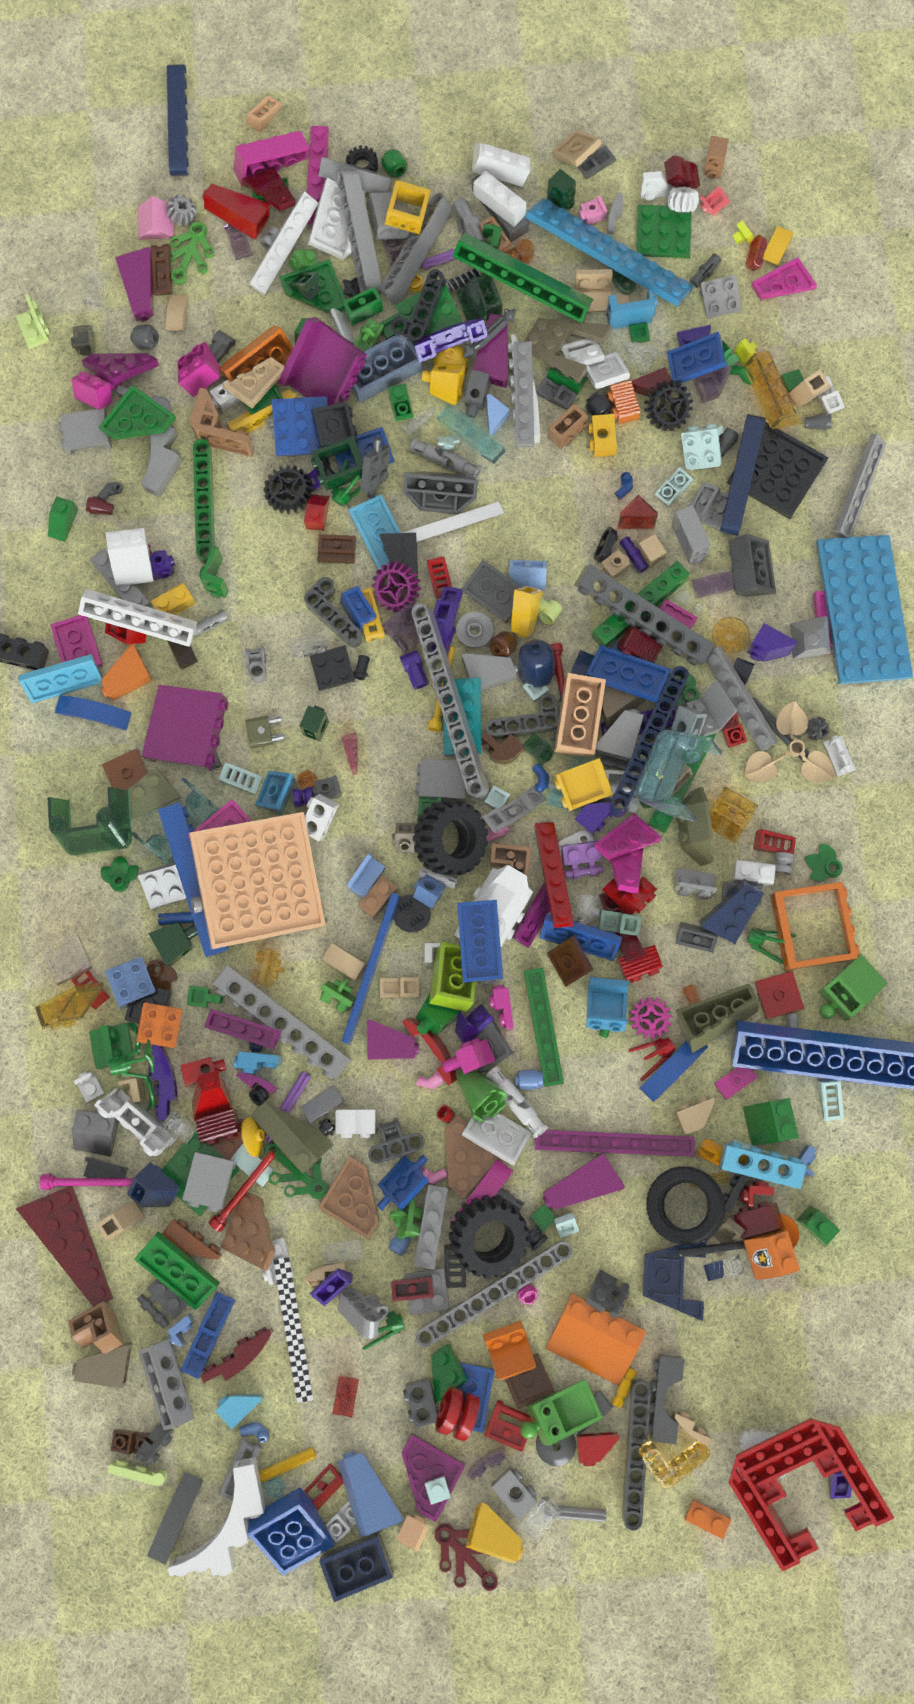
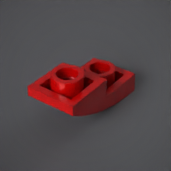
M735 713L721 729L728 748L747 742L742 724L739 723L737 713Z

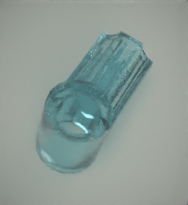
M550 789L546 805L569 811L568 807L564 808L561 800V797H564L563 793ZM585 805L581 806L578 809H573L571 811L579 813L585 807Z

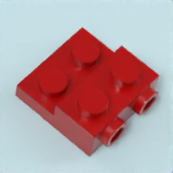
M644 876L640 878L637 894L618 890L614 878L602 889L619 907L631 915L635 912L640 913L647 906L645 902L649 904L657 896L654 893L657 888Z

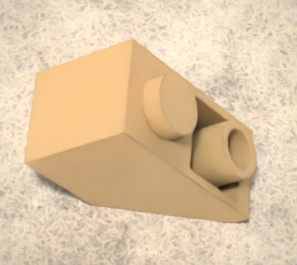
M820 369L803 380L789 395L799 409L828 390L830 384Z
M705 1096L697 1099L696 1105L690 1106L687 1103L678 1107L679 1111L675 1112L683 1135L705 1127L715 1103L714 1098L708 1099Z
M132 1201L107 1216L96 1226L106 1242L138 1223L145 1216L137 1203Z

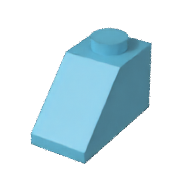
M232 1394L230 1397L225 1395L217 1403L220 1407L216 1412L233 1429L264 1396L262 1394Z

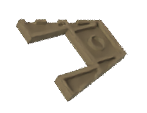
M538 318L524 341H532V355L539 360H545L552 368H558L562 374L567 377L571 376L575 379V382L580 383L587 371V365L557 355L570 334L604 344L611 332V325Z

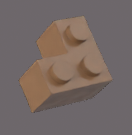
M493 843L490 866L504 867L509 865L525 874L528 881L531 847Z
M104 1301L68 1321L71 1337L82 1348L94 1343L104 1354H107L123 1345L116 1314Z

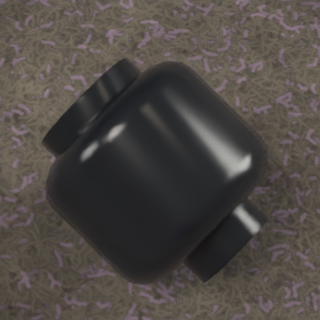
M596 391L586 400L585 408L591 416L608 415L611 413L609 409L612 407V402L605 393H598Z

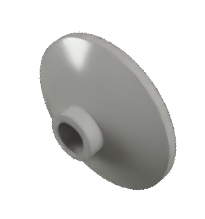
M469 612L459 619L456 626V634L463 645L470 648H480L491 640L493 624L485 614ZM473 629L478 630L476 635L471 633Z

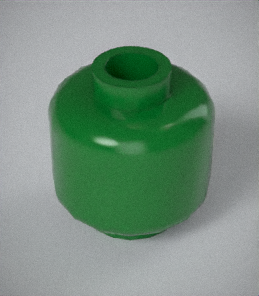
M397 149L388 150L384 153L381 164L386 173L393 178L403 176L406 172L407 161L402 153Z

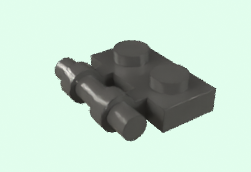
M600 1269L585 1303L602 1313L608 1308L611 1310L610 1315L613 1318H617L624 1308V1300L629 1296L628 1290L630 1286L628 1283H623L621 1287L616 1286L618 1279ZM611 1295L617 1297L616 1300H612L610 1298Z
M158 1279L146 1289L152 1295L149 1299L143 1294L136 1299L141 1304L140 1307L144 1311L147 1310L154 1318L153 1321L156 1324L159 1323L163 1329L169 1325V1322L165 1319L168 1313L174 1319L188 1305ZM156 1300L164 1308L161 1312L152 1305Z

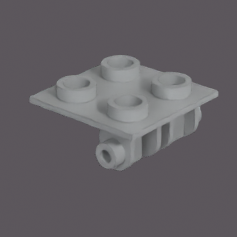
M736 275L701 283L702 289L699 292L700 296H703L707 319L742 311Z

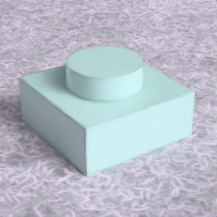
M526 683L522 687L533 702L549 692L546 685L535 688L533 685Z
M493 785L484 803L494 809H499L506 804L510 794Z
M573 1213L554 1219L560 1238L579 1232Z
M445 1476L425 1482L431 1505L451 1498Z

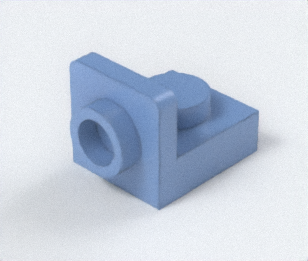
M806 1145L798 1158L802 1159L801 1163L810 1165L816 1157L814 1153L817 1150L810 1145ZM806 1167L804 1177L807 1175L813 1177L815 1173Z
M191 1314L168 1330L170 1334L168 1338L173 1345L181 1347L185 1343L179 1332L184 1334L192 1328L190 1323L194 1321V1318Z

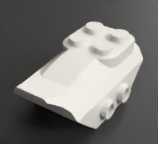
M509 865L500 869L493 868L482 888L478 887L473 895L475 897L474 901L497 900L501 947L507 939L511 940L516 930L513 928L517 922L520 924L524 918L525 913L523 911L533 893L529 889L527 876ZM458 927L454 935L460 939Z

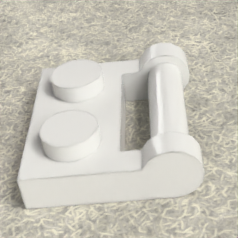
M587 338L568 344L565 343L561 349L563 358L585 365L604 361V354L598 342Z

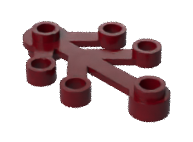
M448 1523L438 1525L435 1530V1539L441 1545L440 1570L442 1572H449L452 1567V1563L449 1560L450 1546L456 1552L454 1584L458 1588L466 1585L467 1579L464 1576L465 1561L482 1578V1587L487 1591L494 1590L498 1585L497 1575L492 1571L487 1572L471 1555L484 1553L465 1547L466 1545H461L456 1540L468 1538L470 1529L454 1530ZM442 1531H448L449 1536L443 1538L441 1536ZM446 1561L449 1563V1568L444 1569L441 1564ZM491 1576L494 1579L493 1583L488 1584L486 1578ZM463 1577L464 1583L458 1584L456 1579Z

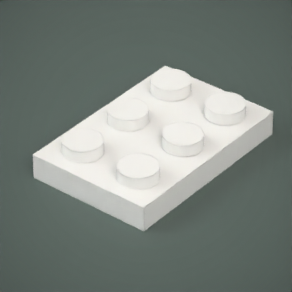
M500 1113L491 1119L489 1116L483 1118L485 1121H477L472 1116L462 1136L514 1166L532 1132Z

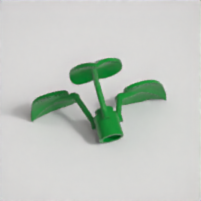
M129 1022L127 1024L133 1030L136 1039L138 1028L135 1023ZM147 1039V1046L144 1052L145 1057L129 1060L128 1057L138 1053V1056H140L141 1044L136 1041L134 1051L120 1056V1058L109 1060L111 1076L122 1074L123 1077L132 1076L144 1079L149 1089L147 1111L151 1110L154 1106V1093L149 1075L127 1071L131 1070L130 1064L149 1060L151 1073H154L155 1062L150 1039Z

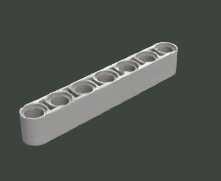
M339 171L337 174V184L360 292H365L369 288L372 289L373 286L381 294L382 280L358 171Z
M437 193L430 199L420 235L416 233L410 234L381 286L382 291L392 303H397L404 297L452 211V206L442 193Z

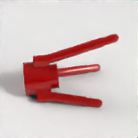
M668 1037L664 1040L659 1038L656 1041L629 1049V1052H634L655 1046L656 1050L645 1056L644 1060H648L657 1054L662 1057L640 1078V1081H644L663 1062L672 1056L671 1053L676 1051Z

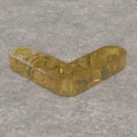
M698 1441L670 1462H667L656 1445L652 1442H647L640 1447L639 1455L663 1488H670L703 1464L709 1458L710 1450L706 1445ZM650 1452L654 1455L651 1458L648 1455ZM662 1462L660 1467L654 1468L656 1464ZM687 1462L684 1467L679 1468L682 1463Z

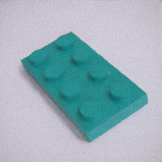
M481 678L455 679L477 752L481 754ZM443 680L444 687L447 684V680ZM452 696L448 698L447 704L452 702ZM458 714L453 716V722L458 719ZM443 716V755L456 756ZM463 731L460 732L458 735L459 740L462 739L464 735ZM469 749L465 750L463 755H469Z

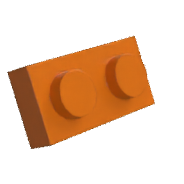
M694 1499L684 1518L686 1521L721 1539L724 1538L731 1522V1518Z

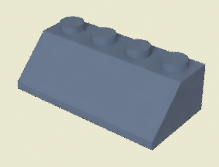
M395 335L364 351L367 354L366 363L362 370L359 371L357 375L358 380L351 390L358 402L361 403L388 389V387H392L423 371L422 362H419L412 342Z

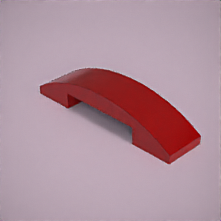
M410 1017L402 1021L413 1038L418 1035L422 1036L441 1064L443 1061L452 1058L438 1035L430 1030L425 1035L421 1034L417 1030L420 1022L415 1018ZM443 1066L437 1069L448 1086L457 1080L455 1069L449 1073L444 1070Z

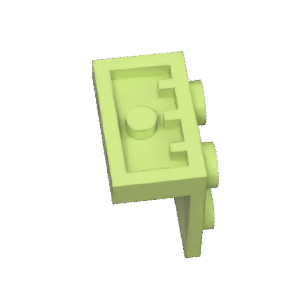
M26 294L25 297L30 310L16 315V318L30 349L48 342L47 335L50 332L46 323H44V317L35 299L31 300L30 296Z

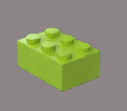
M441 942L434 956L429 1004L467 1012L474 1003L476 981L463 982L460 945Z

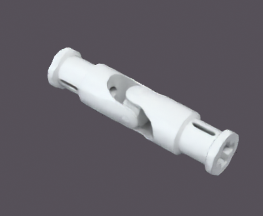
M498 1066L486 1074L485 1077L505 1091L507 1098L505 1097L504 1101L522 1124L527 1125L532 1131L534 1138L539 1137L548 1129V1126L541 1122L537 1117V1112L521 1095L510 1079H506L500 1072Z

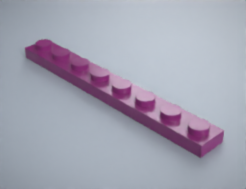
M546 1130L539 1137L535 1138V1150L694 1157L695 1136Z

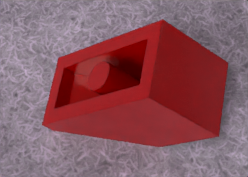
M312 494L306 507L304 519L306 529L325 531L330 496Z
M106 622L105 633L127 645L146 643L147 634Z
M618 1432L577 1434L579 1463H583V1466H595V1462H601L619 1440Z

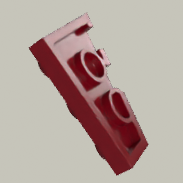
M274 167L242 179V184L246 188L250 187L253 189V193L263 196L267 203L279 211L293 207L296 204L295 198Z

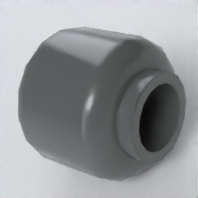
M136 325L131 332L130 338L138 349H153L159 341V334L152 325Z

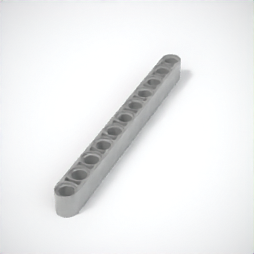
M419 603L412 608V617L468 794L482 799L487 796L489 788L433 611L426 605ZM425 610V615L420 617L421 613ZM431 627L430 633L426 635V630ZM436 645V649L431 652L432 646ZM442 662L441 667L436 669L437 664ZM447 679V684L442 687L443 680ZM452 696V702L447 704L448 698ZM458 714V719L453 722V716ZM463 731L464 735L462 739L459 740L458 735L460 732ZM469 749V755L464 758L465 750ZM475 767V772L469 775V770ZM480 784V791L475 793V787Z

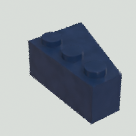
M743 880L723 901L699 920L700 926L736 944L764 895L762 889Z

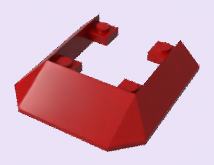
M809 1418L736 1454L729 1478V1485L782 1572L801 1563L800 1558L819 1550L818 1544L808 1528L790 1535L772 1503L786 1497V1491L778 1477L811 1461H814L823 1478L840 1470L843 1472L860 1501L845 1509V1515L856 1532L871 1524L877 1527L894 1519V1515L840 1426Z

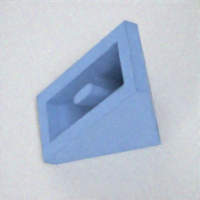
M486 394L489 435H494L510 417V409L491 394Z

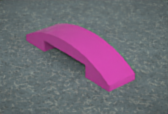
M497 1159L465 1203L469 1205L472 1203L471 1199L475 1197L481 1200L483 1195H488L492 1199V1196H496L513 1173V1170Z

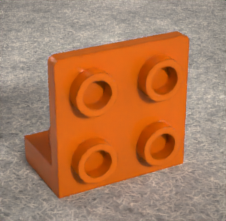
M143 1003L136 1041L147 1044V1039H150L152 1045L176 1048L182 1009Z
M521 1321L483 1334L498 1381L536 1368L530 1344Z

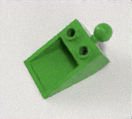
M860 954L858 959L852 961L819 991V994L828 1002L820 1007V1015L824 1019H831L837 1012L844 1021H847L870 1002L888 983Z
M583 1379L526 1405L533 1422H524L521 1425L520 1432L526 1439H531L538 1433L542 1445L550 1446L603 1419L587 1380ZM543 1409H546L547 1415L543 1414ZM552 1428L555 1430L556 1433L554 1435L551 1432Z

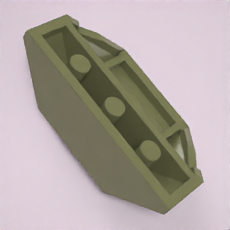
M699 787L691 791L676 810V821L679 828L678 839L681 848L700 866H704L713 862V832L709 801L704 788Z

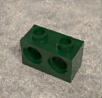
M559 169L548 180L547 199L560 208L570 210L575 204L576 181L562 169Z

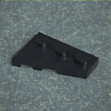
M416 532L379 534L389 562L394 564V562L399 561L400 565L406 563V569L410 566L413 567L411 573H417V576H415L417 580Z

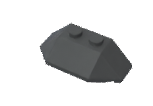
M429 471L404 473L403 493L421 511L458 514L477 498L478 479L461 474Z

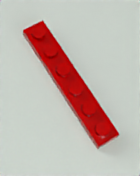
M554 822L535 823L534 829L553 928L571 927L574 921Z

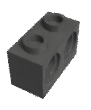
M430 1378L406 1383V1389L403 1390L405 1402H409L411 1410H408L410 1423L414 1422L415 1428L436 1423L438 1410ZM416 1387L424 1391V1395L420 1398L413 1395L412 1391ZM420 1408H425L428 1410L429 1415L426 1418H420L417 1411Z

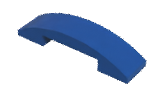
M63 695L59 696L55 709L56 714L90 720L122 730H127L131 717V712L111 705Z
M685 1041L640 1089L654 1102L695 1062L708 1046L705 1045L692 1053L687 1041Z

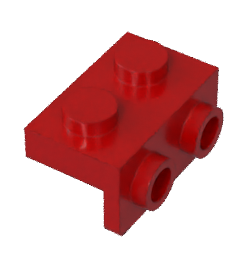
M753 1181V1185L744 1186L740 1193V1201H743L745 1206L753 1207L754 1194L774 1196V1187H769L767 1182Z

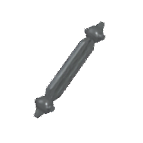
M506 308L504 316L499 317L486 329L487 338L473 342L472 346L465 345L466 349L463 357L475 358L476 350L482 349L507 325L508 321L514 322L517 310H508Z

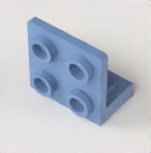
M142 957L105 970L120 1010L126 1008L128 1003L155 993Z

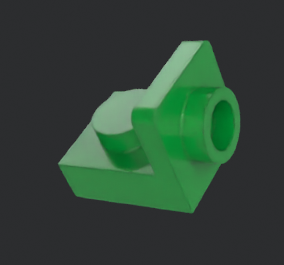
M484 224L483 236L489 238L488 245L499 250L502 227L494 224Z

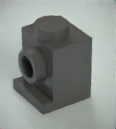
M336 775L314 781L315 786L312 787L314 797L318 794L329 799L342 797ZM323 786H329L327 791L322 790Z

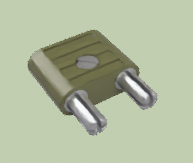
M267 715L245 720L251 749L272 745L275 741L285 740L284 733L271 735L270 724L281 722L280 715L269 718Z

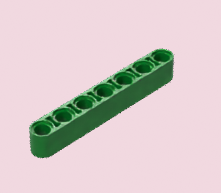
M199 439L193 444L196 554L200 562L206 564V557H203L202 554L212 550L213 546H215L212 451L209 443L204 439ZM201 449H206V451L202 453L199 452ZM207 466L205 469L200 470V467ZM202 483H208L205 487H200ZM203 500H208L206 504H200ZM208 517V520H207V521H205V522H202V521H201L202 518ZM203 535H209L207 539H201Z

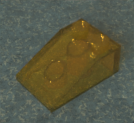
M104 983L77 985L36 1006L35 1009L42 1029L51 1028L53 1031L63 1026L65 1028L75 1026L76 1021L82 1019L103 989Z

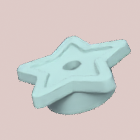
M452 435L437 437V445L444 450H451L455 447V443L460 442L459 439L453 438Z

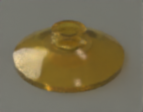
M726 617L719 620L712 631V640L715 646H721L725 653L740 652L747 646L750 639L747 625L735 617ZM728 634L733 635L732 640L727 639Z

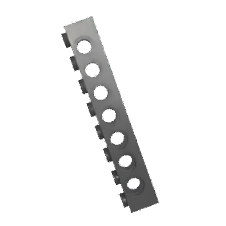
M592 564L585 565L574 584L578 588V592L585 596L590 595L594 598L593 601L600 606H607L610 608L609 612L616 616L621 615L625 618L624 621L631 626H638L641 628L640 631L648 636L652 635L656 638L655 641L657 643L672 648L671 652L678 656L683 655L687 658L686 661L694 666L704 664L715 644ZM595 581L600 584L599 591H596L593 587ZM610 592L616 595L614 602L609 598ZM626 602L631 604L630 611L625 609ZM642 612L647 615L645 622L641 619ZM657 622L662 624L660 632L656 628ZM673 632L677 634L676 642L672 639ZM688 642H691L693 645L691 652L687 648Z

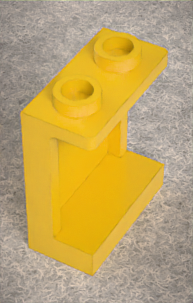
M600 758L556 774L557 779H554L557 789H561L564 797H561L564 808L568 807L569 811L614 794Z

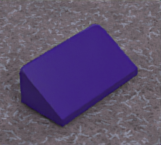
M337 1268L314 1288L310 1295L323 1306H326L352 1282L353 1274Z

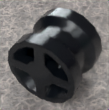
M538 1226L533 1228L529 1232V1236H527L530 1240L529 1244L532 1251L538 1249L548 1239L546 1235L540 1232Z

